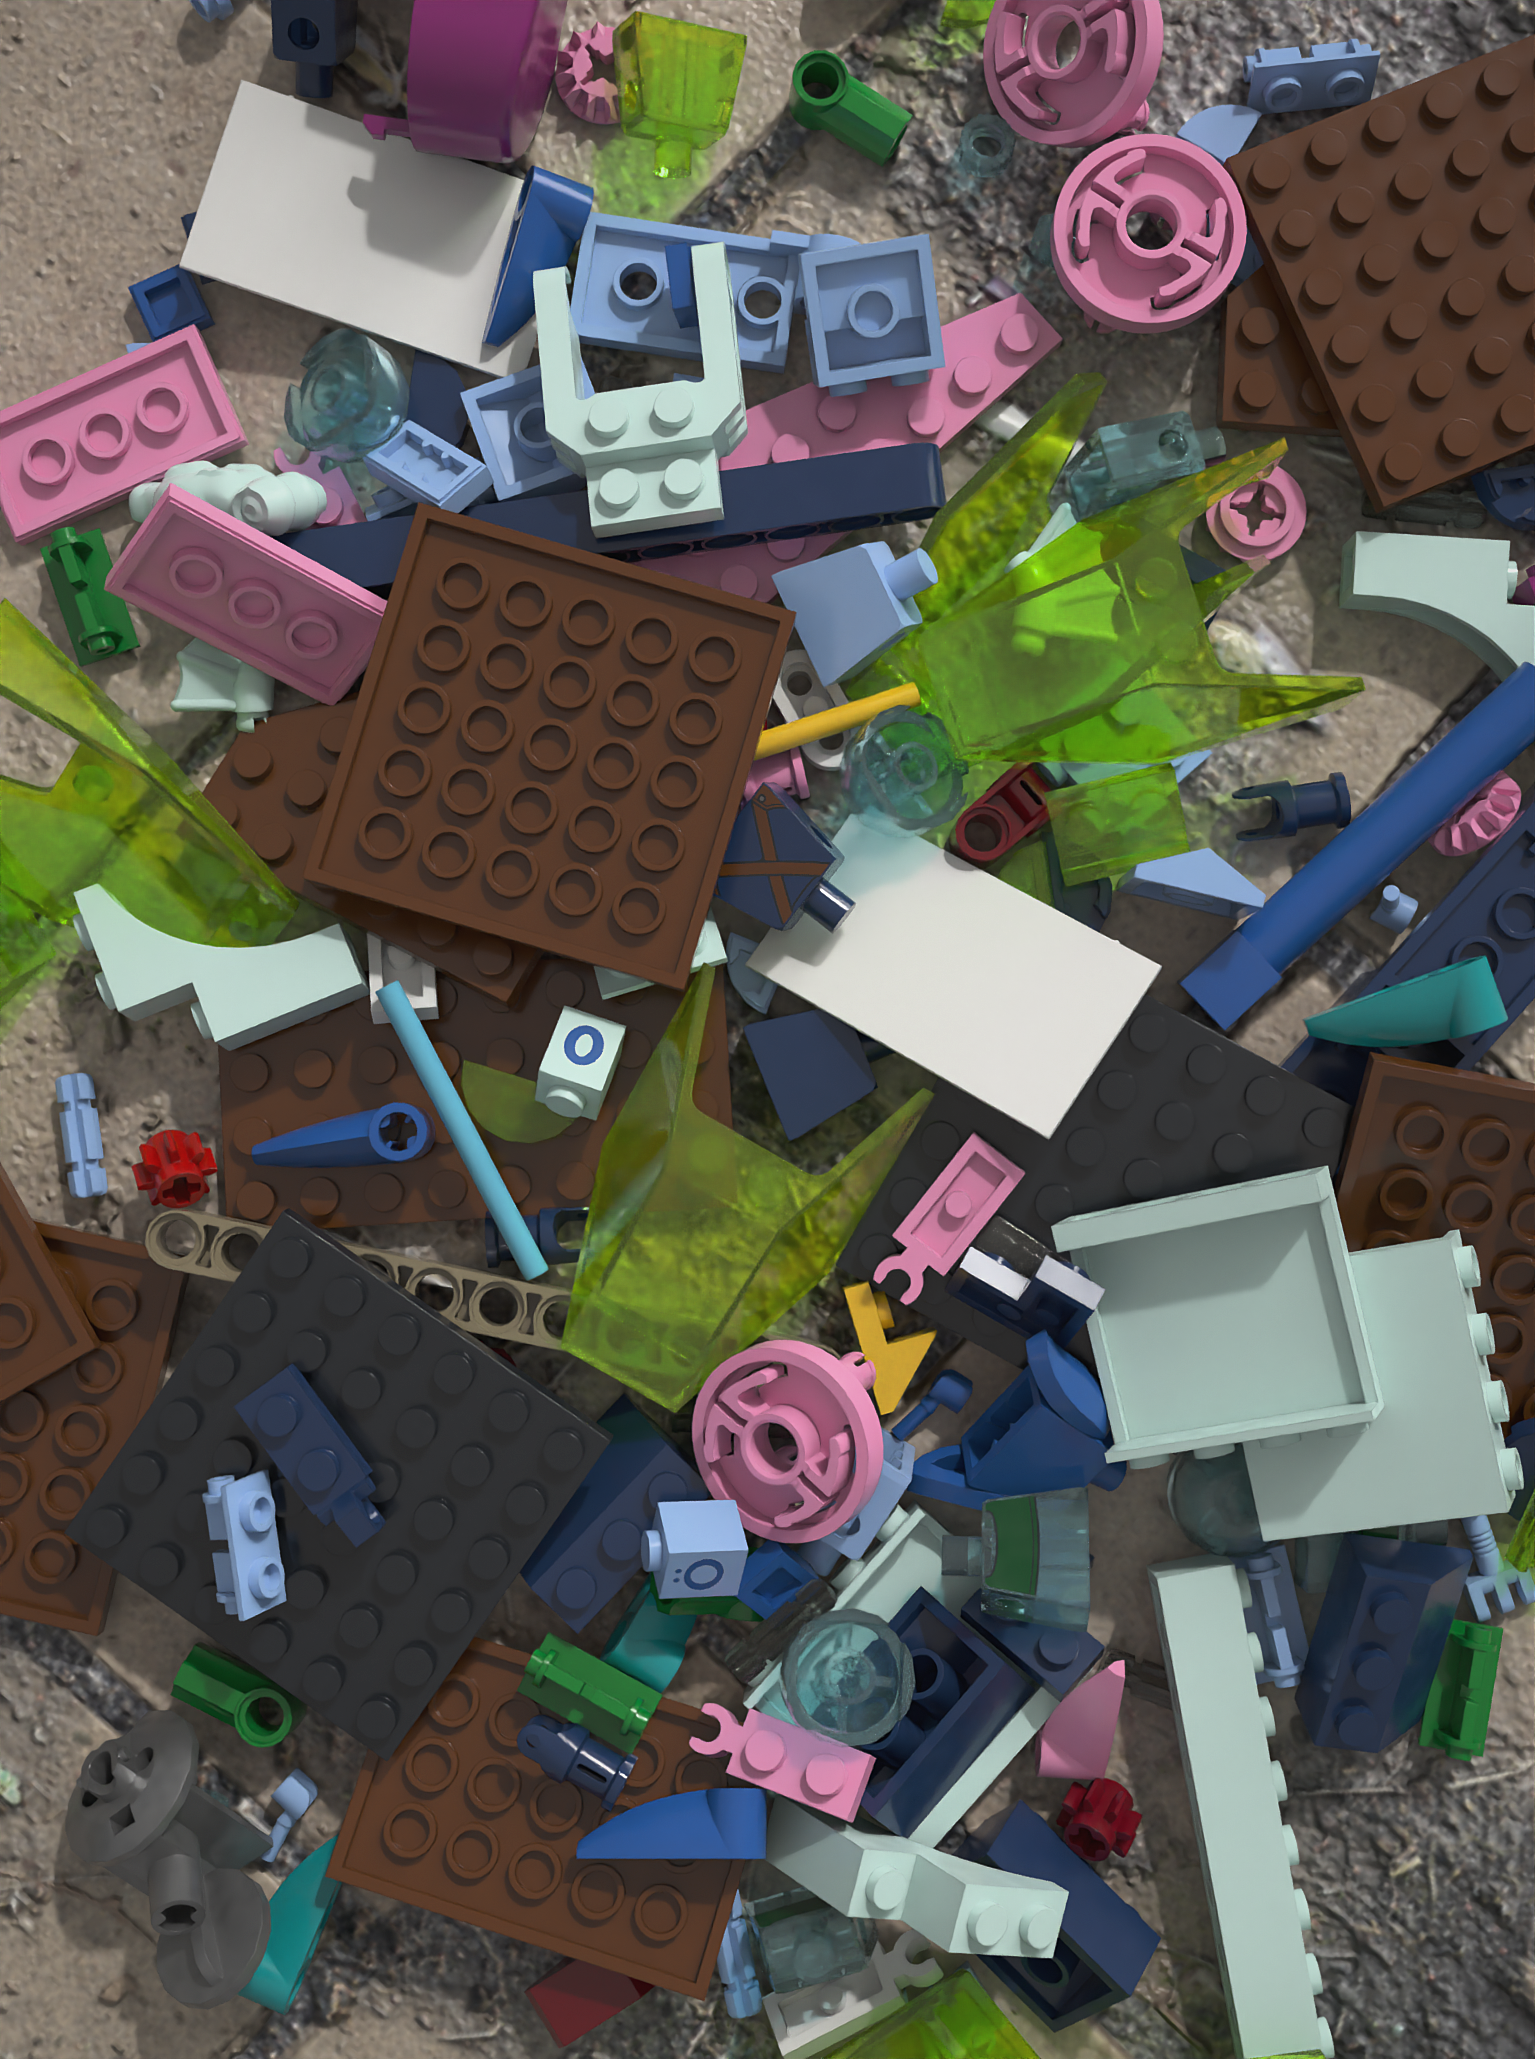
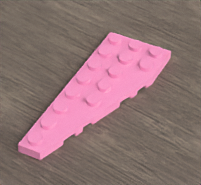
M1018 293L941 326L945 367L929 369L930 380L927 382L892 386L891 376L866 380L867 391L835 397L830 396L828 386L819 388L811 382L746 410L748 434L729 456L721 457L718 460L719 471L912 443L937 444L941 453L1060 347L1063 338L1024 295ZM852 531L631 562L630 564L771 604L780 596L771 577L772 575L824 557Z

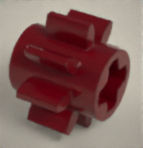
M1095 1778V1780L1090 1782L1087 1789L1082 1784L1074 1781L1061 1803L1063 1808L1056 1819L1057 1825L1066 1828L1064 1838L1069 1848L1078 1856L1090 1861H1103L1108 1858L1111 1851L1122 1858L1126 1857L1137 1835L1136 1830L1143 1818L1142 1814L1132 1811L1134 1803L1131 1794L1124 1786L1108 1778H1104L1103 1781L1100 1778Z

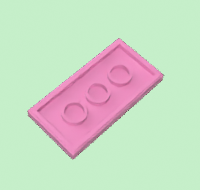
M194 324L0 411V507L16 543L24 546L51 534L57 529L69 526L127 500L135 487L149 482H162L167 470L174 465L202 460L211 462L249 445L200 330Z
M172 483L164 491L106 576L104 590L329 706L335 705L337 701H341L368 666L388 602Z

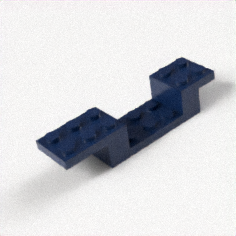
M1535 782L1522 795L1519 808L1509 825L1494 839L1493 843L1379 968L1361 973L1329 1008L1331 1009L1443 967L1486 955L1508 1020L1492 1028L1464 1037L1400 1047L1349 1045L1309 1036L1307 1033L1279 1063V1067L1355 1107L1370 1052L1470 1071L1535 999ZM1339 1167L1331 1180L1333 1190L1337 1179Z

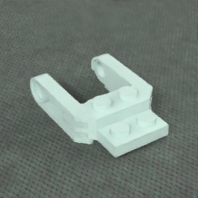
M724 241L692 246L691 248L704 366V379L701 382L674 381L596 393L590 398L585 399L579 336L571 316L566 284L571 283L568 268L564 266L533 272L546 432L548 437L551 438L553 449L556 450L558 461L579 477H587L591 528L596 538L724 519L718 460L721 457L729 456L748 434L733 291Z

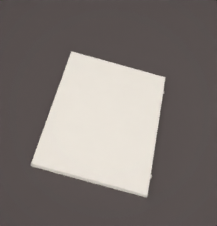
M241 80L179 265L180 268L497 378H503L527 369L538 335L535 313L525 325L499 347L482 343L506 241L524 180L463 158L417 152L412 145V141L401 136L386 134L385 141L373 139L362 122L300 101L292 95L286 96Z
M857 804L831 841L844 855L845 859L829 882L856 902L850 915L833 934L806 913L790 930L779 931L771 927L746 962V967L1049 1140L1161 971L1162 966L1121 945L1119 940H1112L907 831L901 824L896 825Z

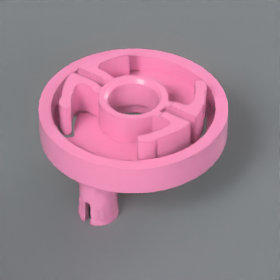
M996 0L986 27L983 64L988 91L998 113L1020 135L1035 142L1064 148L1090 146L1101 142L1116 132L1127 136L1136 135L1134 129L1141 132L1149 119L1150 111L1146 98L1156 79L1163 51V19L1159 0ZM1029 16L1025 34V46L1022 48L1025 17ZM1074 20L1080 32L1079 50L1073 61L1060 69L1056 59L1057 41L1062 30ZM1037 91L1048 105H1050L1053 109L1061 113L1060 120L1057 124L1052 125L1050 123L1056 122L1058 114L1050 110L1041 102V100L1036 95Z
M1138 134L1126 136L1109 142L1089 154L1073 170L1064 184L1051 223L1050 249L1053 264L1062 286L1072 300L1084 311V320L1087 326L1091 329L1095 320L1100 322L1097 333L1108 334L1116 329L1140 334L1174 330L1204 315L1220 300L1227 290L1244 253L1247 234L1245 209L1240 193L1228 172L1215 158L1200 147L1168 135ZM1142 170V174L1136 175L1120 185L1117 184L1122 179ZM1139 212H1149V216L1155 225H1157L1162 217L1165 219V222L1161 229L1172 230L1173 240L1167 246L1157 250L1140 248L1129 238L1126 231V221L1130 216ZM1209 213V222H1210L1209 237H1206V232H1207V217H1206V214ZM1075 214L1078 215V219L1076 223V240L1074 243V253L1078 260L1087 258V261L1083 263H1079L1075 260L1071 248L1073 242V223ZM1195 288H1198V290L1191 296L1175 303L1172 307L1168 309L1156 310L1151 306V301H1154V305L1157 308L1167 307L1171 305L1173 301L1184 297Z
M793 1340L766 1341L728 1358L707 1378L700 1390L693 1412L692 1441L694 1454L700 1474L715 1500H736L742 1527L772 1541L795 1544L806 1543L831 1534L857 1516L868 1504L876 1490L882 1472L884 1446L879 1418L867 1393L873 1387L876 1380L875 1366L871 1360L858 1367L855 1365L864 1358L865 1354L853 1351L843 1355L838 1360L826 1351L804 1342ZM772 1362L783 1363L784 1365H786L788 1374L784 1375V1367L782 1365L772 1364L747 1377V1375L755 1369L764 1367ZM770 1422L785 1427L794 1437L797 1446L787 1445L774 1452L768 1437ZM732 1433H734V1452H732L731 1448ZM855 1447H856V1470H855V1474H854V1473L852 1472V1470H853V1466H854ZM798 1453L797 1459L791 1461L790 1458ZM834 1500L837 1502L826 1509H822L828 1504L832 1503ZM804 1501V1504L795 1506V1503Z

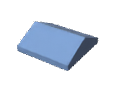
M581 357L585 399H588L595 392ZM540 364L460 393L485 464L494 480L493 486L499 503L576 492L587 486V477H579L558 461L556 450L553 449L551 438L548 437L546 432Z
M1210 848L1137 864L1119 879L1116 890L1234 920H1241L1262 909L1266 897L1262 891Z

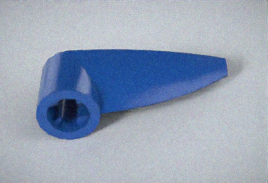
M533 165L530 167L517 200L482 343L499 347L536 313L533 272L566 266L573 248L586 226L593 202V187Z
M393 1102L381 1108L333 1118L273 1137L254 1145L251 1155L256 1165L292 1168H344L408 1162L423 1157L431 1149L435 1141L436 1128L432 1117L424 1109L414 1104ZM407 1114L405 1122L416 1124L417 1136L408 1138V1149L401 1151L397 1149L400 1144L399 1141L389 1140L388 1129L397 1126V1116Z
M706 1789L676 1794L644 1803L612 1818L579 1840L576 1859H766L767 1789Z

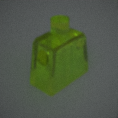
M635 11L612 31L621 129L628 137L655 142L654 173L656 175L672 179L686 178L691 175L692 151L707 149L727 133L746 51L747 35Z

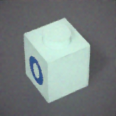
M564 1005L539 1068L535 1101L546 1104L550 1110L565 1117L576 1118L583 1116L596 1121L621 1056L626 1026Z

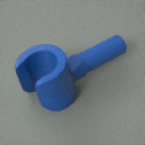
M953 1369L940 1371L932 1382L927 1395L920 1400L921 1403L891 1429L900 1441H903L934 1413L939 1404L958 1414L972 1394L973 1382Z

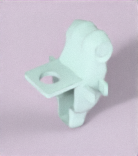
M203 460L181 463L170 467L165 473L162 482H149L135 487L130 493L128 501L131 518L143 523L169 484L172 483L269 536H279L288 530L304 531L318 520L327 507V497L323 487L306 475L297 472H286L275 476L257 464L231 463L226 467L219 468Z

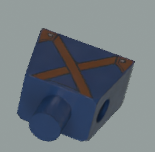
M763 782L737 816L714 896L779 931L792 929L803 914L806 913L833 934L847 919L856 905V902L829 882L843 863L844 855L781 786L774 782Z

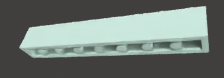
M1222 1551L1146 1565L1236 2059L1334 2058V2046L1328 2023L1325 2017L1317 2018L1313 1995L1323 1993L1319 1967L1314 1954L1305 1953L1302 1937L1303 1930L1311 1929L1309 1909L1302 1889H1294L1290 1866L1299 1865L1297 1843L1290 1824L1282 1825L1278 1802L1287 1800L1286 1782L1279 1761H1270L1266 1737L1276 1735L1274 1716L1267 1696L1259 1697L1255 1673L1264 1671L1263 1655L1256 1633H1247L1243 1609L1252 1607V1595L1244 1568L1236 1569L1235 1564Z

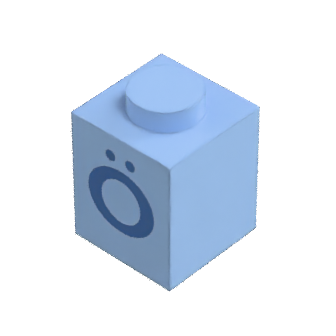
M736 1500L658 1502L652 1530H646L642 1534L641 1558L644 1570L646 1572L653 1571L659 1599L738 1595L748 1554V1546Z

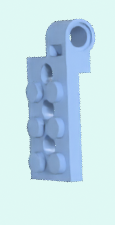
M590 212L582 233L570 312L579 336V342L582 344L703 362L699 326L680 329L672 310L664 246L687 242V245L692 248V246L724 241L731 275L741 368L784 374L793 313L806 315L798 254L861 243L851 238L834 234H814L809 236L772 230L771 239ZM634 272H645L655 279L657 286L648 298L634 300L627 297L621 290L624 279ZM765 290L775 294L781 303L778 312L769 318L763 319L752 316L745 307V301L752 293Z

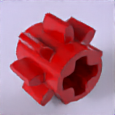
M165 1130L152 1136L146 1144L139 1146L143 1162L131 1167L138 1190H147L151 1205L156 1206L161 1203L169 1208H185L199 1201L204 1193L208 1194L210 1192L206 1176L218 1172V1168L211 1148H203L197 1132L188 1135L180 1130Z

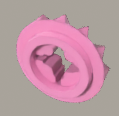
M597 21L592 29L582 33L573 31L570 42L563 51H558L555 76L557 89L564 104L581 119L596 124L619 123L638 113L648 101L655 81L654 62L647 50L644 39H637L628 32L623 24L618 28L604 27ZM592 56L596 60L600 59L605 65H609L614 61L618 63L615 67L619 90L613 82L609 84L603 77L594 82L591 80L594 76L593 64L591 62Z
M1245 462L1228 469L1213 484L1204 504L1206 507V531L1212 534L1218 543L1220 552H1228L1240 558L1243 563L1265 560L1270 562L1285 553L1298 540L1306 522V501L1300 486L1285 470L1266 462ZM1257 490H1261L1259 500L1262 501L1261 511L1270 514V517L1273 519L1262 520L1250 536L1248 535L1247 517L1238 514V510L1235 509L1237 507L1246 508L1251 499L1256 495Z
M1501 771L1428 839V842L1436 852L1444 856H1461L1486 846L1496 839L1514 818L1521 802L1519 785L1504 771Z

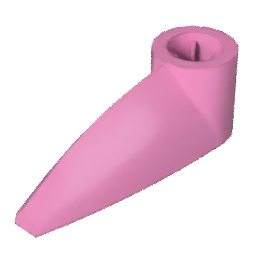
M1124 1660L1113 1662L1074 1689L1062 1700L1048 1720L1036 1732L1035 1772L1037 1777L1081 1780L1100 1778L1103 1781L1125 1682Z

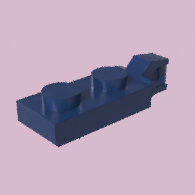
M293 1363L234 1406L313 1515L316 1514L325 1526H328L335 1520L336 1524L356 1548L382 1529L386 1521L367 1497L376 1490L374 1483L369 1477L373 1470Z

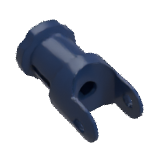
M1342 772L1330 773L1328 780L1291 786L1288 780L1245 787L1232 792V798L1252 799L1269 796L1272 802V817L1269 823L1263 828L1237 833L1236 839L1240 841L1253 842L1296 836L1298 829L1334 824L1337 829H1343L1351 821L1350 794Z
M589 1207L540 1208L538 1215H521L547 1265L589 1262L600 1258V1252L597 1250L564 1249L557 1243L558 1232L566 1222L595 1219L599 1215L596 1209ZM486 1211L485 1247L488 1268H499L501 1261L515 1260L489 1211Z
M544 1714L531 1718L527 1726L521 1729L517 1737V1746L520 1752L539 1763L541 1769L550 1779L559 1784L568 1780L600 1798L601 1807L610 1812L639 1757L631 1753L623 1757L589 1738L590 1730L578 1723L562 1724ZM527 1739L534 1747H531L528 1744Z

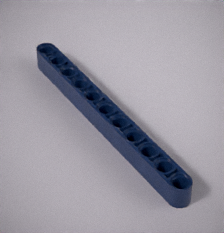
M912 443L719 471L724 519L596 538L591 528L588 490L465 507L458 514L631 563L917 522L945 514L948 511L938 445L933 443ZM414 515L290 532L269 537L381 598H386L390 595Z

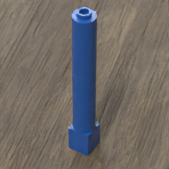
M1523 662L1264 903L1262 909L1254 912L1236 930H1232L1177 981L1221 1029L1225 1031L1282 978L1281 975L1535 741V666L1529 662Z

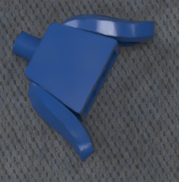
M1043 1329L1025 1341L1029 1365L961 1437L962 1444L938 1448L915 1460L912 1480L906 1489L915 1494L985 1512L986 1504L989 1502L1036 1496L1037 1505L1060 1509L1066 1507L1089 1483L1108 1492L1117 1489L1125 1477L1127 1461L1106 1462L1104 1453L1114 1445L1100 1382L1080 1361L1055 1343L1046 1329Z

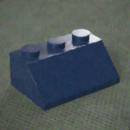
M625 1392L596 1421L597 1424L614 1435L612 1440L519 1572L529 1587L577 1634L643 1566L641 1558L642 1534L646 1530H652L657 1503L705 1501L711 1495L700 1474L697 1462Z
M1344 1533L1305 1660V1669L1301 1673V1683L1298 1684L1294 1696L1314 1746L1379 1753L1420 1722L1474 1557L1469 1549Z
M920 1586L798 1727L870 1754L876 1758L860 1804L877 1821L898 1836L908 1839L1035 1689L928 1591Z
M1021 1799L984 1820L952 1856L1009 1873L1051 1881L1067 1890L1069 1894L1053 1958L975 1955L1054 2033L1131 1997L1161 1937L1141 1919L1139 1913L1132 1906L1125 1903L1094 1872L1087 1861L1074 1853L1047 1825L1046 1821L1038 1813L1032 1811Z

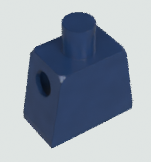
M271 0L273 54L276 59L296 62L295 93L297 95L309 98L333 97L334 66H338L355 50L358 0ZM312 22L316 25L318 31L314 28Z
M821 1009L752 1023L743 1027L788 1142L800 1137L877 1089L878 1085L869 1064L896 1053Z

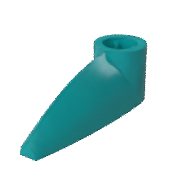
M1484 955L1426 973L1302 1020L1309 1036L1357 1046L1400 1047L1471 1035L1507 1021L1508 1016L1487 957Z
M650 1571L608 1638L602 1650L600 1660L656 1692L662 1693L681 1665L686 1651L685 1644L697 1615H667L657 1611L655 1598L650 1592L652 1572Z
M339 1834L324 1843L301 1862L270 1899L271 1932L264 1958L250 1982L237 1995L283 2015H286L306 1976L343 1884L341 1881L325 1877Z

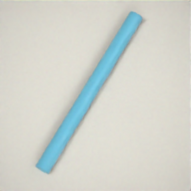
M399 980L375 991L525 1281L543 1274L549 1268Z

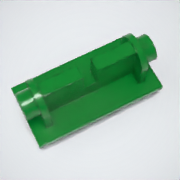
M64 527L53 531L50 534L52 544L40 548L79 666L83 667L141 647L125 600L104 590L106 576L112 569L113 563L101 529L98 528L77 535L74 527Z
M1453 1619L1422 1714L1418 1745L1445 1750L1446 1756L1463 1761H1471L1472 1755L1483 1757L1502 1642V1627Z
M551 1632L547 1633L540 1648H537L532 1654L524 1670L526 1674L516 1690L569 1721L589 1729L592 1734L628 1754L633 1753L663 1696Z

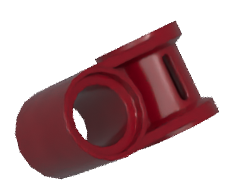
M1027 754L1001 775L986 790V793L968 807L958 818L951 829L948 839L950 852L979 869H986L995 864L1025 837L1028 839L1064 809L1070 801L1065 795H1055L1032 768L1035 761ZM971 823L987 825L995 834V848L986 852L974 850L965 839V827Z

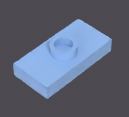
M411 420L406 421L362 458L370 475L417 504L420 502L454 513L462 511L494 484L490 471L485 464Z

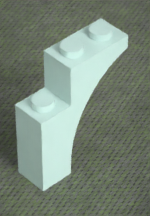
M1356 531L1342 546L1339 608L1385 612L1410 618L1434 627L1473 651L1494 671L1502 682L1523 662H1529L1535 666V606L1507 604V600L1512 599L1515 593L1518 575L1516 562L1509 561L1510 541Z
M98 883L74 892L81 912L73 915L75 929L86 950L91 951L95 949L103 970L95 974L96 984L101 997L110 1010L117 1008L119 1013L133 1021H138L198 997L199 1001L191 1004V1011L203 1038L207 1040L213 1037L217 1044L231 1051L370 995V985L352 939L339 923L292 941L268 946L247 948L214 947L178 939L149 927L135 918L113 894Z
M776 1793L767 1827V1854L765 1860L845 1916L901 1920L949 1953L1053 1958L1069 1894L1067 1890L1057 1884L987 1867L940 1852L902 1836L900 1837L858 1815L855 1816L853 1823H850Z

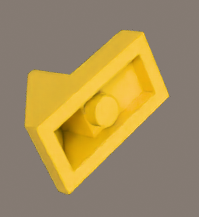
M859 1281L842 1286L861 1352L865 1354L863 1358L864 1363L871 1360L876 1369V1380L872 1390L878 1410L881 1415L893 1412L931 1345L937 1330L934 1327H929L886 1340L883 1330L895 1326L885 1292L877 1291L872 1293L868 1281Z

